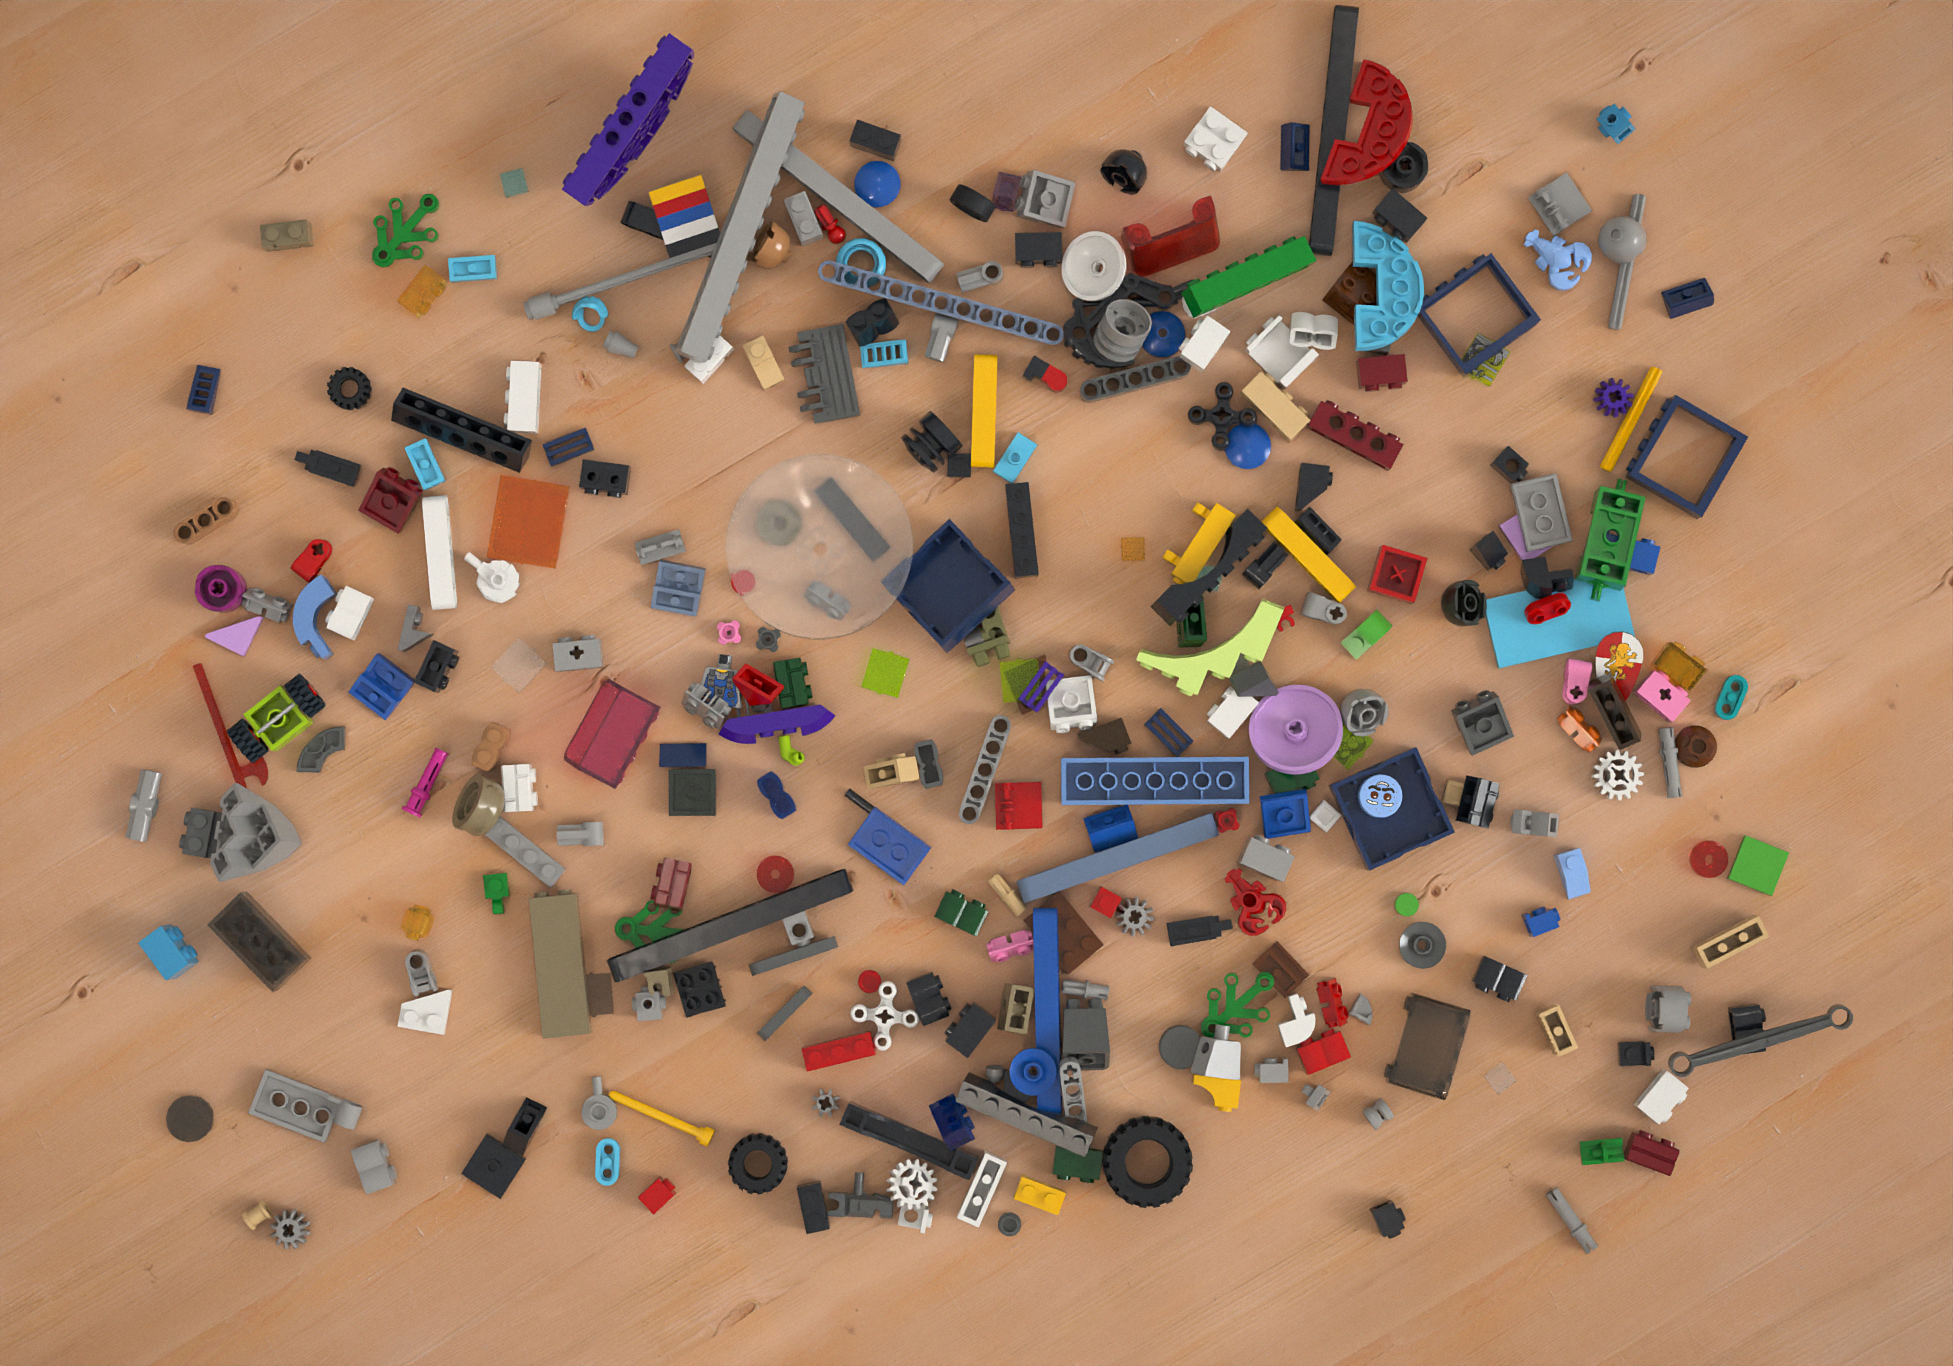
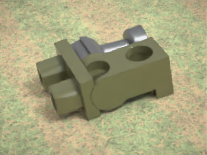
M999 605L981 622L982 627H975L964 637L968 655L973 657L977 667L990 663L986 652L993 649L998 660L1010 657L1008 644L1011 642Z

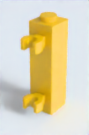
M1196 503L1192 512L1205 519L1199 531L1181 558L1168 549L1162 559L1175 566L1170 574L1174 577L1172 580L1174 583L1184 584L1195 581L1236 516L1234 513L1218 503L1214 505L1211 511L1200 503Z

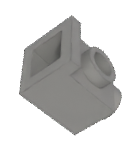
M1281 1057V1062H1278V1058H1264V1062L1254 1063V1077H1258L1260 1083H1288V1059Z

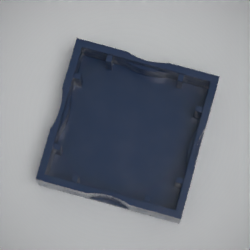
M950 519L934 532L915 554L905 559L881 581L892 596L946 653L952 650L1015 591L1009 580L975 548L973 543Z
M1417 747L1408 749L1328 785L1367 871L1393 861L1411 850L1426 846L1455 833L1441 801L1432 788L1430 776ZM1383 774L1390 776L1401 787V805L1395 813L1388 817H1372L1366 814L1358 803V789L1361 783L1372 775Z

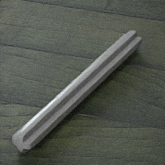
M1635 194L1632 198L1629 217L1641 225L1646 196ZM1634 261L1620 264L1608 324V327L1613 330H1620L1622 327Z

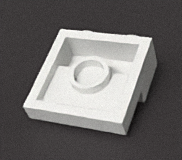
M1210 106L1184 141L1183 146L1186 147L1185 151L1192 157L1196 158L1199 156L1205 161L1204 165L1212 171L1217 169L1221 172L1248 133Z
M1092 676L1061 679L1047 698L1051 730H1056L1057 733H1067L1070 731V728L1079 727L1082 731L1092 729L1093 725H1097ZM1049 680L1047 682V684L1045 685L1046 691L1049 689L1054 680Z

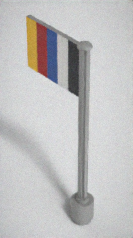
M702 175L649 192L669 259L558 296L556 294L552 295L548 291L530 297L528 301L523 302L528 319L538 320L556 314L557 308H560L562 304L712 255L720 235V230Z

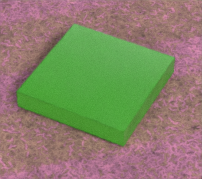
M1744 835L1727 879L1772 896L1789 852Z

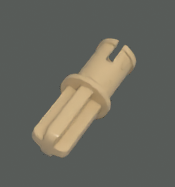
M995 874L989 879V884L1002 898L1000 901H1004L1016 917L1028 908L1014 893L1016 890H1012L1000 874Z

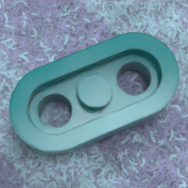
M1733 675L1724 681L1714 705V712L1718 718L1730 720L1737 716L1748 691V683L1744 677ZM1732 683L1738 685L1737 691L1731 689ZM1724 704H1727L1729 706V711L1727 713L1723 712L1722 706Z

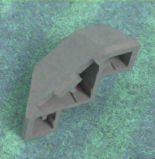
M234 783L220 800L219 807H222L223 810L221 821H217L214 839L217 840L215 854H211L210 864L217 880L223 882L261 872L287 859L302 842L294 825L275 805L242 785Z

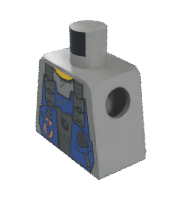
M718 654L717 668L706 667L701 685L707 688L708 691L701 701L711 691V695L705 702L707 705L717 695L718 697L712 706L720 697L729 703L730 708L742 709V694L732 681V678L739 671L731 670L732 656Z

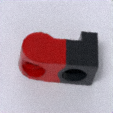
M1033 356L1022 376L1028 382H1031L1033 377L1047 384L1048 388L1055 393L1063 391L1067 385L1065 373L1036 356Z

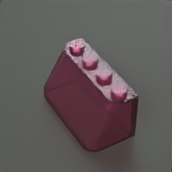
M611 679L606 680L601 685L564 753V760L579 771L616 789L618 784L623 781L629 764L634 761L640 744L645 741L651 724L656 721L661 707Z

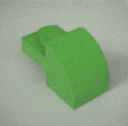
M1376 609L1342 640L1341 644L1357 660L1383 637L1393 625Z

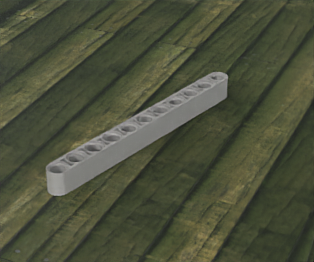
M746 110L732 129L754 146L763 121ZM789 144L786 151L789 153L788 159L784 166L781 165L780 168L919 277L931 283L944 266L937 257L794 145Z

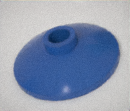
M1154 312L1150 314L1152 326L1142 347L1146 352L1155 357L1172 356L1179 351V347L1185 340L1183 323L1176 315L1170 312ZM1160 329L1166 330L1167 335L1165 337L1158 335Z
M1025 1049L1018 1053L1011 1062V1081L1017 1090L1026 1095L1035 1096L1043 1094L1055 1082L1057 1075L1055 1062L1047 1052L1041 1049ZM1031 1067L1038 1069L1036 1075L1030 1074L1029 1069Z

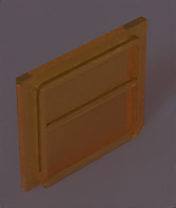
M500 475L487 558L556 569L570 486Z

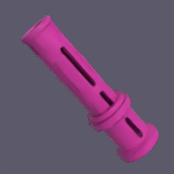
M436 747L417 787L411 789L412 794L406 806L402 807V810L419 818L422 816L420 812L426 800L431 798L429 792L449 755Z

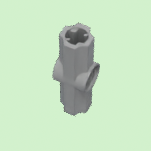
M141 769L137 790L133 794L129 805L131 815L126 838L143 842L147 841L151 820L155 817L158 809L159 799L157 795L162 773Z

